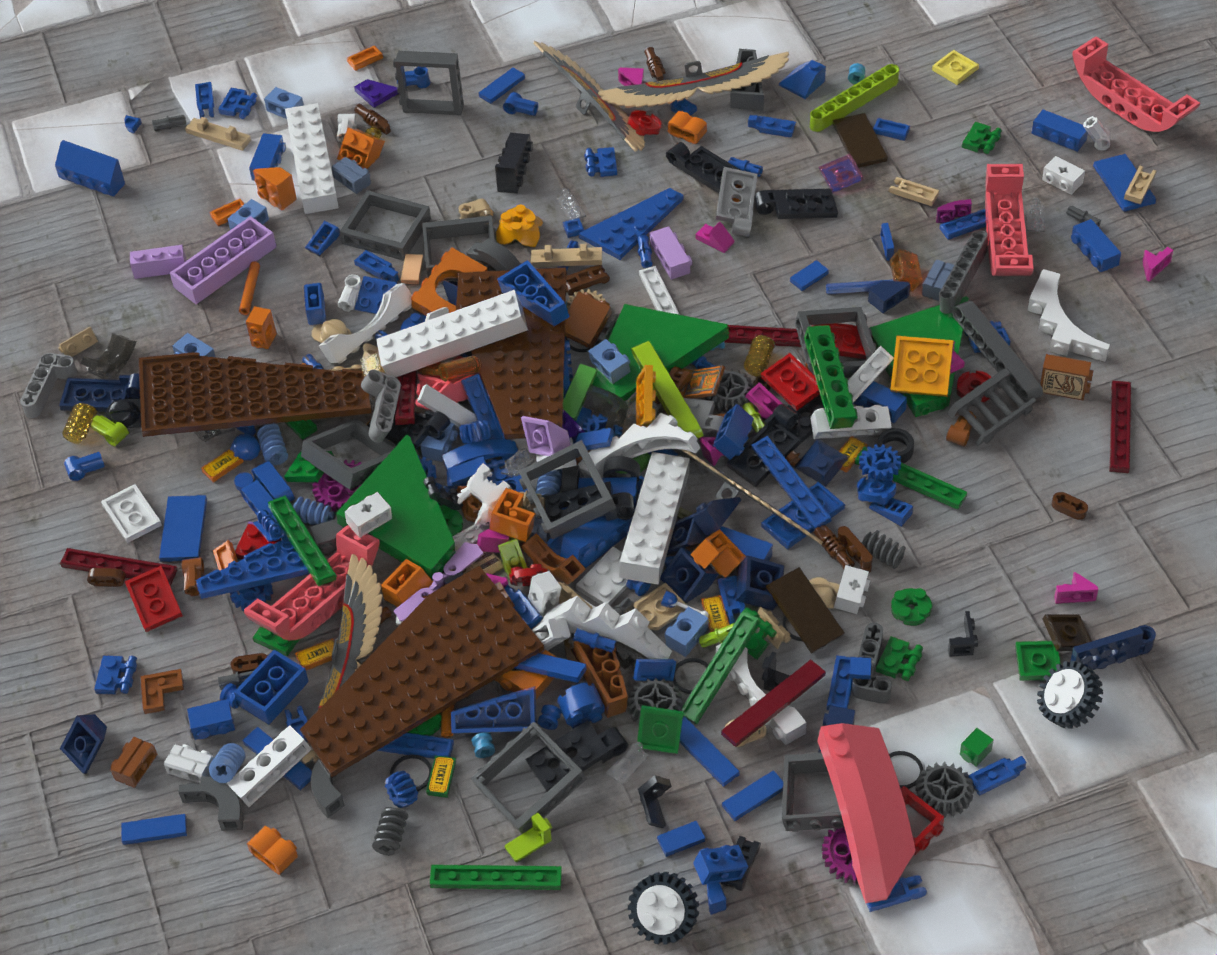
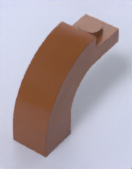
M537 533L521 546L524 552L532 559V565L542 564V568L548 569L558 582H564L568 585L586 570L574 555H571L569 558H563L553 552Z

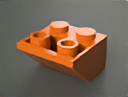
M348 127L337 159L341 160L347 157L350 160H355L361 168L368 169L379 158L385 141L361 130Z
M281 167L253 170L254 180L258 189L257 193L261 199L267 200L272 206L280 210H284L297 200L293 178L290 173Z
M405 559L381 584L383 598L394 606L399 607L420 589L429 588L433 581L420 566Z

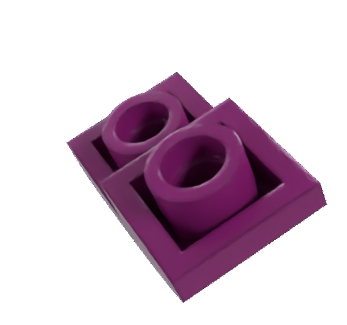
M971 199L954 201L938 207L936 223H946L954 220V217H963L971 214Z

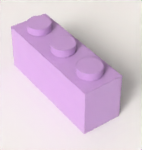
M669 226L650 232V246L670 279L690 274L691 257L686 255L684 246L678 242L676 233L672 232Z
M183 245L130 252V265L134 279L170 274L171 271L187 261Z

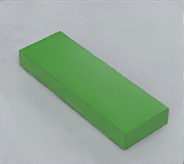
M583 364L579 365L563 403V409L574 420H577L598 373L597 369Z

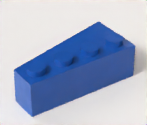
M602 516L563 535L560 557L569 558L571 555H574L586 569L628 535L632 518L607 521L606 517Z

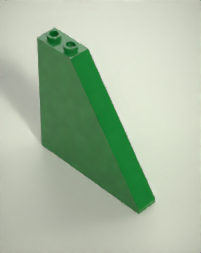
M967 296L963 297L959 304L967 302L969 298ZM940 305L870 327L872 332L871 338L876 344V350L882 346L893 357L897 336L954 340V351L958 355L963 336V328L955 320L953 314L942 313ZM894 359L885 368L891 380ZM956 371L950 374L948 397L901 393L907 397L906 404L915 418L949 407Z
M624 304L608 341L611 344L614 343L619 352L628 357L630 373L612 384L598 370L588 393L589 400L595 403H604L613 407L623 408L636 400V379L642 370L637 364L631 348L649 341L667 372L670 373L674 366L682 370L727 340L730 336L728 324Z
M406 435L336 513L337 524L346 527L348 524L346 523L345 511L350 506L363 501L367 496L378 492L391 507L392 519L367 534L380 540V550L402 563L405 559H408L420 566L433 580V574L436 572L442 573L446 563L456 553L455 542L438 502L429 497V489L425 487L423 482L427 476L410 436Z

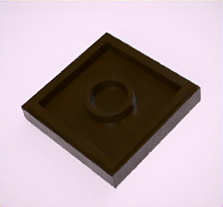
M1045 614L1042 618L1056 651H1073V647L1092 641L1080 614Z

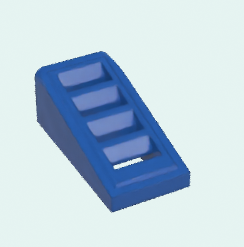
M324 220L305 248L320 256L340 236L339 228ZM314 245L318 246V247H319L318 250L315 249V248H313V246H314Z
M894 498L889 499L885 505L879 506L877 502H872L869 506V509L901 527L913 514L912 505Z
M720 883L707 884L710 914L726 910V897Z

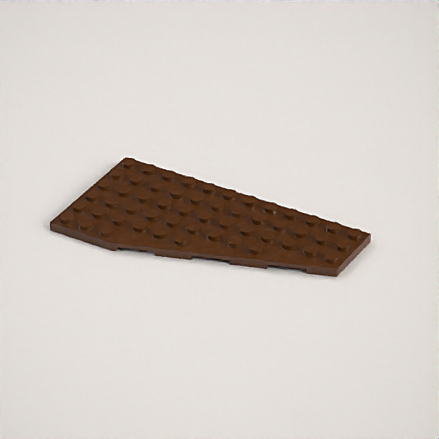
M566 267L536 269L566 304ZM511 270L458 273L456 310L503 294L497 278ZM523 307V312L528 328L527 331L471 350L505 439L526 438L521 420L523 416L547 420L563 428L565 320L553 326L525 307Z
M197 352L139 358L142 436L370 414L369 393H366L361 387L366 372L342 369V371L313 368V365L285 362V365L256 362V359L228 356V359L200 356V353Z
M477 566L429 594L305 723L300 732L330 776L334 777L517 667L519 663L545 650L544 645L483 569Z

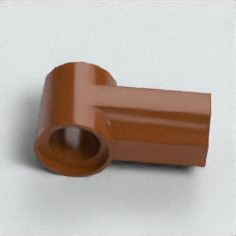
M959 415L956 423L950 426L946 441L965 447L973 426L963 416Z
M203 558L182 560L185 594L198 596L199 591L196 580L204 575Z

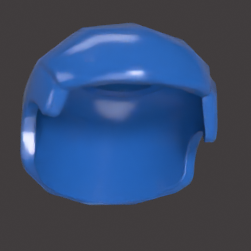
M240 434L235 437L230 450H233L235 457L243 460H252L259 455L261 448L258 440L253 435Z

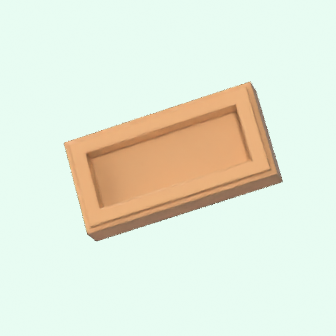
M405 254L401 283L419 284L423 265L422 254Z

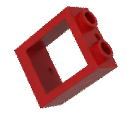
M903 786L901 792L905 806L908 804L931 822L916 838L913 836L916 850L914 855H916L920 850L924 851L928 847L930 840L934 836L938 837L944 829V816Z

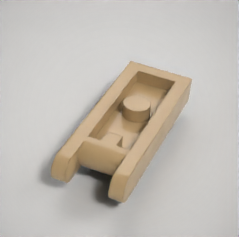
M1139 166L1125 193L1124 199L1141 204L1157 171L1153 170L1149 174L1143 172V166Z
M896 177L894 180L895 184L899 186H891L889 188V192L929 206H932L939 196V190L899 177Z

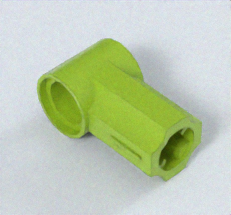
M96 415L91 423V428L104 436L106 441L112 446L118 445L129 435L128 429L122 423L117 422L115 424L102 415Z

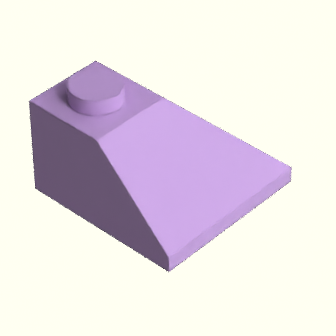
M526 416L521 417L530 453L550 456L571 445L567 430L547 420Z

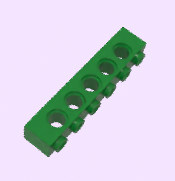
M829 325L807 327L804 340L830 429L852 428L858 416L857 409L853 407V396L848 390V379L844 377V366L839 360V349L834 343V333L831 332Z

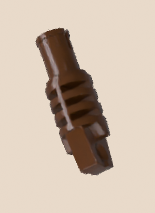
M653 47L646 48L644 51L647 57L646 64L652 78L656 77L657 81L664 80L663 74H666L660 57L656 56Z
M362 104L355 106V113L363 117L364 122L386 135L391 132L390 125L384 117L374 110H368Z
M826 525L815 528V536L823 541L822 547L830 557L837 560L843 569H845V565L854 567V561L847 555L846 548L839 541L838 537Z

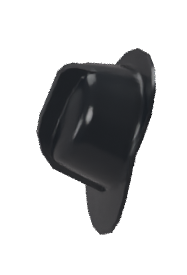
M121 399L112 402L106 410V418L115 424L120 422L126 428L141 427L140 399Z

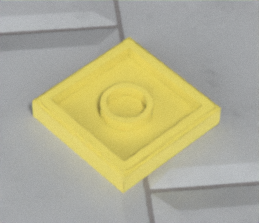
M955 50L932 66V71L956 85L979 69V64Z

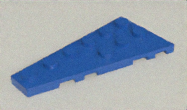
M668 188L578 233L579 239L594 247H602V251L621 260L638 244L637 238L639 236L647 235L684 200L683 194Z
M284 536L281 537V541L275 544L269 543L245 555L244 559L238 562L233 561L228 564V567L222 570H215L197 579L196 584L201 599L310 573L288 537Z

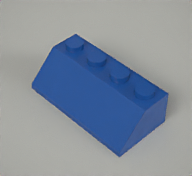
M65 140L61 141L55 162L59 178L113 197L125 185L118 159Z

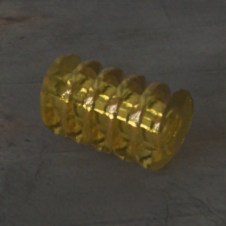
M761 335L752 340L744 362V369L747 373L757 377L767 369L771 354L775 348L773 339Z
M76 404L63 429V437L69 442L81 443L82 439L87 437L93 418L97 413L96 409L89 404Z

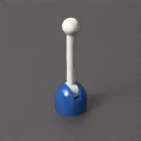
M666 591L661 602V606L666 608H673L676 605L685 609L690 607L678 602L677 596L670 591ZM690 607L706 617L709 616V613L707 611H700L698 609Z

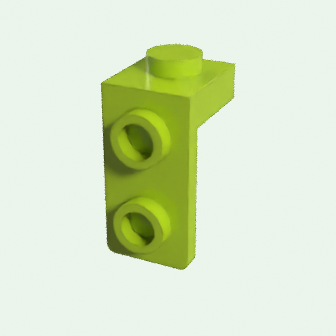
M539 813L531 817L533 828L505 845L506 851L515 862H519L552 841L551 823L547 818L543 819Z

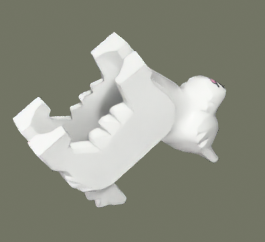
M484 463L477 469V473L470 477L467 487L461 490L462 493L457 494L459 497L458 504H461L471 495L482 503L474 524L477 526L476 529H479L482 525H490L491 513L505 488L511 489V486L505 481L501 482L498 486L492 481L489 482L487 477H491L493 474Z

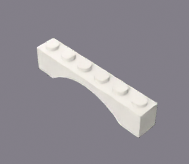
M405 283L396 284L383 294L382 303L377 314L366 327L349 335H331L319 345V348L330 364L344 362L348 354L358 351L363 342L367 343L372 340L373 334L379 333V330H384L388 322L391 323L399 318L398 314L406 312L412 307V294Z
M721 644L716 646V652L720 648ZM745 647L728 674V678L731 681H735L740 693L743 696L746 695L750 705L753 706L766 694L756 685L751 677L747 663L748 649ZM787 706L766 723V725L769 724L773 729L775 737L778 740L781 739L785 745L806 734L807 722L791 706Z

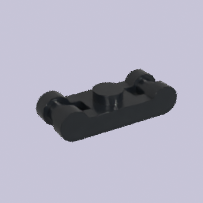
M432 476L424 479V485L429 489L428 494L431 499L452 510H459L463 507V503L458 504L456 488L449 489L447 486L437 483Z
M739 836L736 845H739L748 868L742 879L721 882V885H731L739 891L744 889L746 879L761 846V842L755 840L751 842L743 836Z

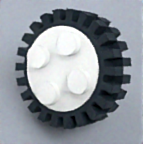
M1065 661L1063 665H1055L1057 671L1053 668L1049 670L1050 677L1047 675L1043 677L1047 682L1046 684L1040 683L1039 685L1043 691H1038L1037 696L1041 697V699L1037 700V704L1040 705L1039 710L1043 713L1042 715L1049 721L1062 728L1073 729V726L1076 728L1081 727L1080 722L1086 724L1088 722L1087 716L1090 718L1095 716L1091 711L1093 709L1098 711L1100 708L1095 704L1096 702L1102 703L1103 698L1098 695L1103 694V689L1100 688L1103 684L1102 681L1098 680L1100 677L1087 666L1076 661H1071V663Z
M657 872L649 875L632 890L633 894L629 896L631 903L628 905V910H631V914L628 916L629 920H634L633 928L637 927L640 930L637 933L640 936L644 934L647 941L654 940V944L663 942V945L682 939L696 925V917L699 916L697 907L700 905L699 901L695 900L697 893L691 891L693 886L691 884L687 885L685 878L681 877L679 879L677 877L678 874L675 873L670 875L669 872Z

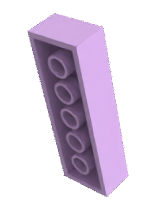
M251 216L171 271L170 276L173 287L193 303L198 304L247 269L251 262H257L275 249L276 243L273 232Z

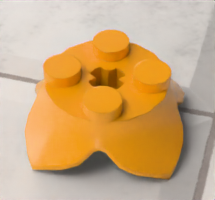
M522 204L501 214V219L499 220V226L496 231L497 243L507 245L516 239L524 246L536 247L540 239L538 227L543 225L542 219Z

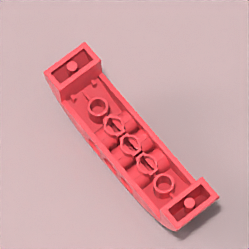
M1097 36L1073 51L1072 55L1077 72L1089 92L1105 107L1138 128L1151 132L1167 130L1200 106V102L1187 94L1175 103H1172L1107 61L1106 56L1109 44Z
M987 164L985 210L989 264L992 276H1031L1033 273L1032 255H1028L1022 199L1023 164Z
M347 525L336 534L337 552L327 559L336 574V580L318 586L311 574H309L272 606L256 599L244 609V614L252 622L283 639L291 641L304 638L319 628L343 607L346 574H348L351 555H356L359 562L361 558H364L367 562V567L368 565L372 566L380 540L369 534L359 538L350 526Z

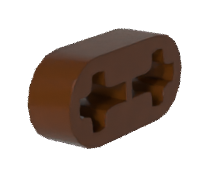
M1057 492L1053 495V509L1077 520L1086 517L1088 511L1086 502L1064 492Z
M92 568L89 570L87 581L93 586L120 587L124 584L126 574L120 569Z
M257 653L235 657L231 661L233 674H236L237 671L239 674L254 671L258 667L259 662L267 658V655Z

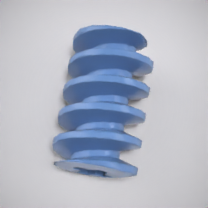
M273 423L260 427L257 432V438L264 460L266 462L270 461L272 465L284 463L288 458V453H286L287 450L279 426Z
M562 469L550 471L540 476L536 486V494H541V497L545 498V496L559 493Z
M300 496L293 505L302 522L309 523L312 526L334 520L335 517L334 511L331 512L330 505H326L324 508V504L319 503L317 506L316 501L311 503L308 498L304 501V498Z
M235 743L226 744L220 749L209 766V773L214 781L227 783L233 779L246 758L244 749Z

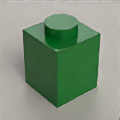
M976 728L961 743L959 755L966 762L972 763L977 767L992 751L994 739Z

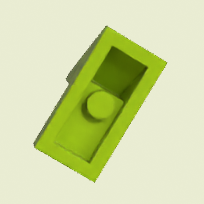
M517 539L498 545L503 560L502 564L509 580L511 568H527Z

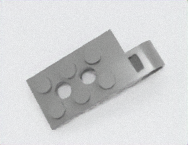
M724 167L715 220L732 223L731 234L749 237L758 174ZM734 184H740L742 188H736ZM732 198H738L740 202H734Z
M684 398L700 425L704 437H716L724 417L712 415L715 407L714 401ZM652 402V408H655L656 419L665 410L661 403L656 404Z

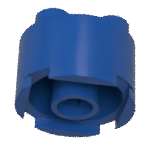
M588 683L576 684L565 690V696L562 697L560 695L557 699L567 725L571 726L572 730L587 720L588 722L596 723L603 718L602 713L605 710V706L593 683L592 686H588Z

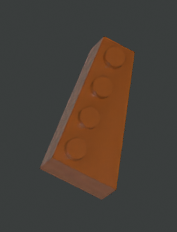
M575 641L573 654L578 662L586 664L587 670L583 676L589 686H592V683L596 686L605 706L604 713L606 717L609 718L626 712L628 695L623 676L621 675L616 647L613 653L596 647L595 649L590 648V645Z

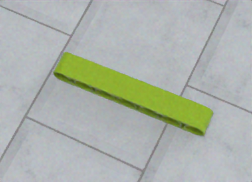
M888 64L812 110L810 113V129L820 132L831 126L833 120L844 118L896 86L899 79V67L895 64Z
M647 341L631 348L632 354L641 370L645 365H653V371H656V381L653 383V390L656 391V396L667 415L673 416L678 422V427L687 433H693L697 440L704 437L700 425L651 343Z

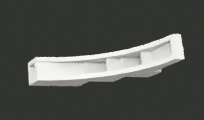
M1043 269L1029 298L1028 311L1042 315L1038 331L1053 335L1049 351L1068 356L1070 351L1105 362L1108 357L1110 344L1087 335L1069 320L1060 306L1057 295L1060 274Z
M660 413L647 428L633 424L620 438L617 436L613 437L609 447L592 449L589 455L601 478H603L604 463L611 457L625 456L634 458L644 453L661 449H682L696 453L700 449L697 437L693 433H687L678 427V422L673 416ZM582 460L578 464L580 472L584 478H592Z
M576 596L549 609L540 623L542 624L548 619L565 618L570 633H575L577 628L593 634L597 632L600 636L619 641L635 649L648 659H668L672 653L647 627L650 622L636 608L623 615H619L607 602L591 609Z

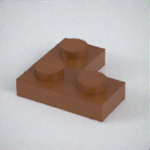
M181 669L140 676L144 714L165 711L164 693L184 690Z

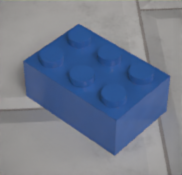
M273 650L234 691L239 707L270 725L306 686L309 680L304 667L278 651Z

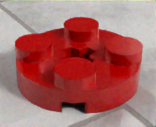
M635 110L631 112L627 124L635 129L638 135L645 136L646 134L658 135L662 122L652 113L649 116L646 115V111Z
M977 370L976 373H970V371L963 373L957 381V395L961 398L975 389L972 386H980L990 379L991 376ZM984 396L983 398H981V399H982L981 402H982V403H983V402H986V401H988L990 398H989V397L986 398V397Z
M542 564L530 565V568L524 569L522 567L511 568V573L509 574L510 584L517 586V582H519L523 586H530L533 576L549 570L542 568Z

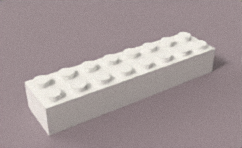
M318 103L285 109L305 214L339 208Z
M512 290L378 338L377 345L383 370L388 375L398 377L527 331L528 328L522 303L516 291Z
M652 452L620 559L619 578L659 584L689 476L690 458Z

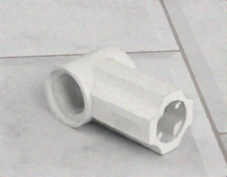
M338 114L337 141L343 142L348 127L356 129V114Z
M1093 116L1088 118L1083 126L1093 139L1095 148L1098 150L1108 149L1110 147V131L1103 127L1098 118Z
M349 275L345 279V288L338 301V307L343 309V311L350 312L356 304L361 287V280L358 275Z

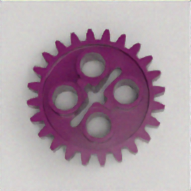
M347 459L344 461V464L350 468L362 464L361 462L355 464V460H352L351 463H348ZM324 473L319 482L312 483V491L316 502L323 503L325 507L330 505L332 511L335 512L347 502L361 485L349 490Z
M845 827L841 829L834 828V831L828 830V836H824V844H822V859H825V867H830V874L837 872V880L843 876L844 883L851 879L853 885H856L857 877L852 866L853 861L846 865L852 860ZM838 852H845L846 854L840 855Z

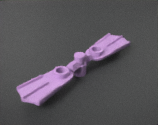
M465 542L444 566V573L436 572L433 574V583L429 588L420 589L397 607L394 613L399 621H404L425 599L423 596H428L443 587L445 579L462 572L483 556V551L479 548L478 544Z

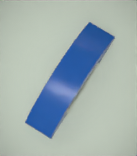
M490 439L455 448L442 455V459L447 470L481 456L485 460L501 457V459L504 458L506 461L520 458V453L515 441Z

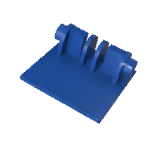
M364 276L355 310L377 314L382 303L383 294L394 287L397 282Z
M260 509L257 512L258 521L253 522V524L269 542L286 536L274 515H269L265 509Z

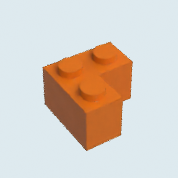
M505 488L491 513L489 530L524 542L528 540L533 530L535 513L522 509L523 493Z
M720 529L707 537L690 554L698 565L705 569L712 564L716 572L725 578L732 574L746 557Z

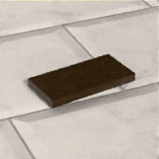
M865 113L833 120V126L855 169L887 162L888 157Z
M800 567L766 586L811 654L845 634Z

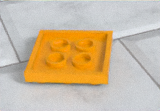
M897 336L890 391L948 397L954 341Z
M645 365L636 379V425L640 427L645 426L646 428L652 423V420H655V408H652V401H655L656 391L653 390V383L656 381V371H653V365Z

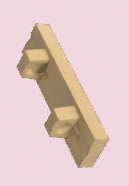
M201 117V119L193 118L185 128L188 134L241 151L251 141L250 135L238 132L235 127L229 126V128L209 123L208 119Z
M580 244V248L552 249V245H545V249L531 251V264L533 267L602 265V247L587 248V244Z

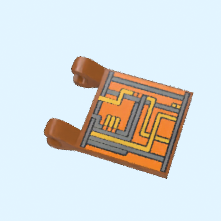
M724 365L696 370L683 368L682 371L692 372V379L690 382H687L684 392H680L682 397L693 399L716 395L725 370Z

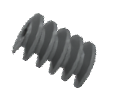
M878 530L873 534L869 532L862 541L865 548L871 555L873 554L874 558H880L881 562H886L888 566H893V569L897 568L904 557L906 547L902 546L898 549V542L891 545L892 538L885 541V534L879 538L880 532Z
M394 807L384 808L376 829L377 833L374 836L375 840L372 843V848L376 852L390 856L394 854V850L400 848L399 842L402 841L401 835L404 833L403 827L407 824L405 820L408 819V813Z

